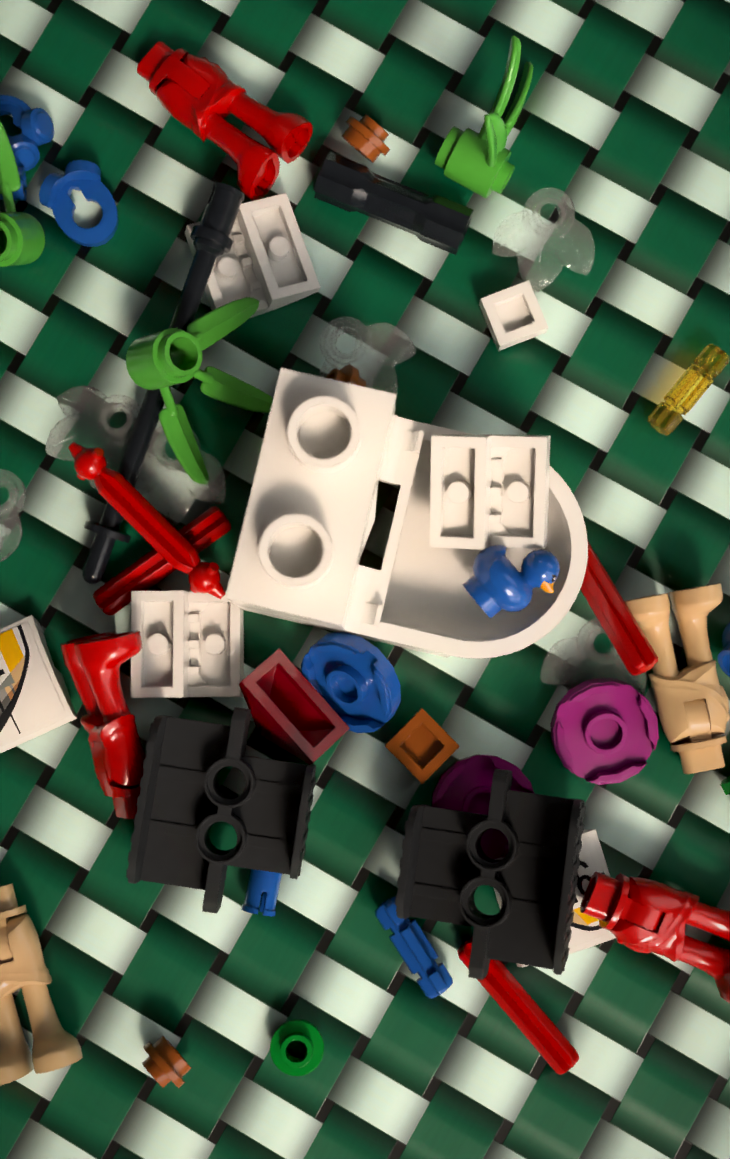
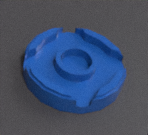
M344 631L327 633L310 647L309 652L303 658L301 663L303 676L349 726V731L355 733L375 732L395 715L401 702V689L398 677L392 664L383 653L364 638Z

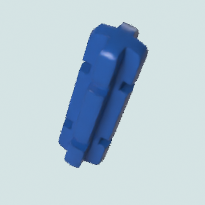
M396 896L391 897L377 907L375 916L384 930L390 928L393 934L389 936L391 942L412 974L418 973L420 976L416 981L425 996L429 999L437 997L447 991L453 984L452 977L443 963L437 965L435 959L439 956L417 921L413 919L410 922L409 918L402 919L397 917Z

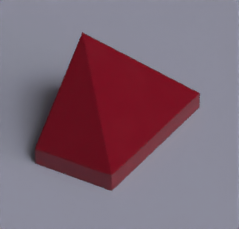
M280 648L239 683L247 706L251 709V715L260 736L309 765L313 764L350 729Z

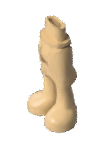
M721 583L669 592V596L668 593L625 601L658 656V662L652 668L653 673L648 674L651 681V687L654 690L661 725L670 742L671 751L679 752L683 774H693L725 767L721 744L727 743L725 730L726 724L730 719L729 700L723 686L719 683L716 660H713L707 631L708 613L723 600ZM670 602L678 623L687 666L681 670H678L669 627Z
M13 883L0 886V1086L20 1079L32 1070H35L36 1074L51 1072L71 1065L83 1058L78 1039L65 1031L61 1026L47 984L52 982V977L45 965L38 933L29 914H26V905L18 906ZM20 988L22 989L33 1035L32 1054L25 1039L13 993Z

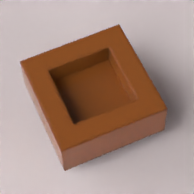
M423 708L384 745L421 784L460 747Z

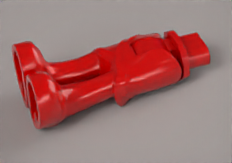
M159 41L137 66V73L150 83L149 89L151 93L156 96L170 115L193 131L203 142L209 139L233 159L238 167L237 185L252 201L263 198L274 185L279 175V158L286 163L295 161L305 150L311 139L313 125L306 118L297 113L277 112L251 98L243 87L228 79V76L219 65L210 62L206 57L188 54L183 48L174 51L164 42ZM230 114L235 115L256 131L270 148L252 139L223 118Z
M115 631L105 632L63 642L60 646L64 664L70 672L87 712L86 715L81 717L80 722L89 734L88 742L95 773L100 782L99 785L105 796L112 797L116 817L134 819L135 814H137V799L140 795L141 777H143V762L146 759V755L138 735L135 715L130 713L123 695L120 682V666L142 649L140 631L123 633Z
M595 872L592 875L580 905L581 913L599 919V926L601 928L609 930L616 937L619 944H623L635 952L647 954L654 952L674 962L679 960L703 970L714 978L721 998L730 1004V949L720 948L685 935L687 924L730 942L729 910L699 902V896L680 891L654 880L632 876L628 878L622 873L618 874L615 879L599 872Z

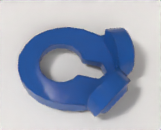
M0 95V116L5 114L12 115L13 124L22 130L20 135L13 137L7 135L17 167H24L25 171L31 170L39 161L40 153L38 147L51 142L54 137L52 119L44 109H31L25 102L16 97Z
M74 160L66 165L64 175L54 172L44 179L39 191V200L42 205L52 209L57 224L72 241L86 247H98L112 239L117 230L119 222L117 206L110 191L100 181L101 170L99 166L87 160ZM72 190L81 191L87 201H93L102 208V219L95 227L82 228L75 223L74 211L76 206L70 198Z

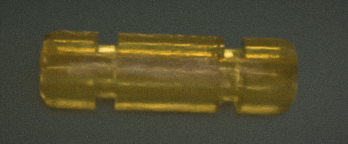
M708 344L694 360L695 364H691L665 395L663 398L665 402L661 401L648 416V423L665 436L673 432L683 420L682 415H686L714 382L713 378H716L727 366L730 360L728 354L717 345Z

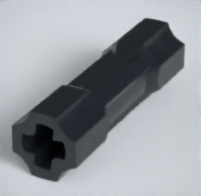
M330 152L325 158L314 188V198L346 211L360 212L416 235L422 242L457 255L474 211L439 195L430 196L375 174L367 166L333 152Z

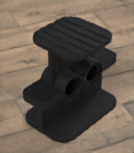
M235 707L231 726L175 718L167 715L156 716L151 723L149 740L146 744V759L143 762L144 771L140 781L141 790L137 799L138 808L134 818L135 827L131 836V851H129L128 855L129 865L126 873L128 882L137 884L142 880L205 890L202 911L217 914L222 903L228 865L288 874L291 879H297L300 876L302 860L305 855V841L308 836L307 827L311 816L310 807L313 803L314 795L312 794L316 782V765L245 756L251 709ZM226 766L238 768L245 776L246 786L243 793L239 796H228L218 786V775ZM223 821L234 827L237 833V843L234 848L221 850L212 844L209 831L213 823Z
M494 770L488 815L431 807L425 804L413 805L404 829L406 830L405 839H403L402 843L403 854L402 858H400L399 868L401 869L397 881L398 892L395 898L397 917L402 919L416 917L474 927L469 977L481 980L488 974L490 959L552 969L553 974L561 975L565 971V964L569 956L570 948L568 946L572 933L573 906L576 899L575 888L578 882L577 870L580 865L579 853L582 847L581 836L584 830L585 801L511 790V770ZM489 828L500 830L508 839V852L501 860L489 858L481 848L482 835ZM489 885L498 891L502 900L501 909L498 914L487 915L478 910L474 902V893L478 886Z

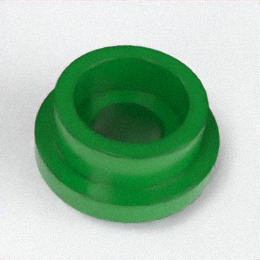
M302 1019L289 1020L280 1025L273 1034L270 1044L271 1058L276 1067L287 1075H307L318 1067L323 1058L324 1040L322 1034L309 1021ZM295 1040L301 1041L306 1045L307 1052L302 1057H293L288 1053L287 1045Z

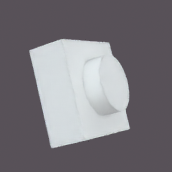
M529 280L480 299L479 306L498 351L542 335L548 329Z

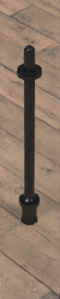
M220 182L213 183L200 225L193 226L190 237L194 240L193 244L196 252L169 328H178L187 332V326L194 321L216 258L223 255L224 252H230L233 240L229 236L240 205L244 201L245 194L230 185ZM160 389L146 391L118 472L134 488L159 421V412L165 404ZM108 502L106 503L100 523L86 521L84 525L85 529L96 532L82 572L83 579L89 584H96L103 578L116 540L129 543L131 539L128 533L120 530L124 518Z

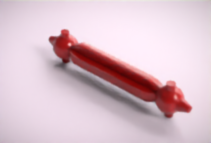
M75 442L69 445L68 448L74 458V468L77 472V477L80 480H94L98 493L173 568L189 574L188 581L192 592L209 593L219 599L226 594L220 583L218 564L215 562H201L196 549L119 472L106 467L107 463L103 449L99 447L85 448Z

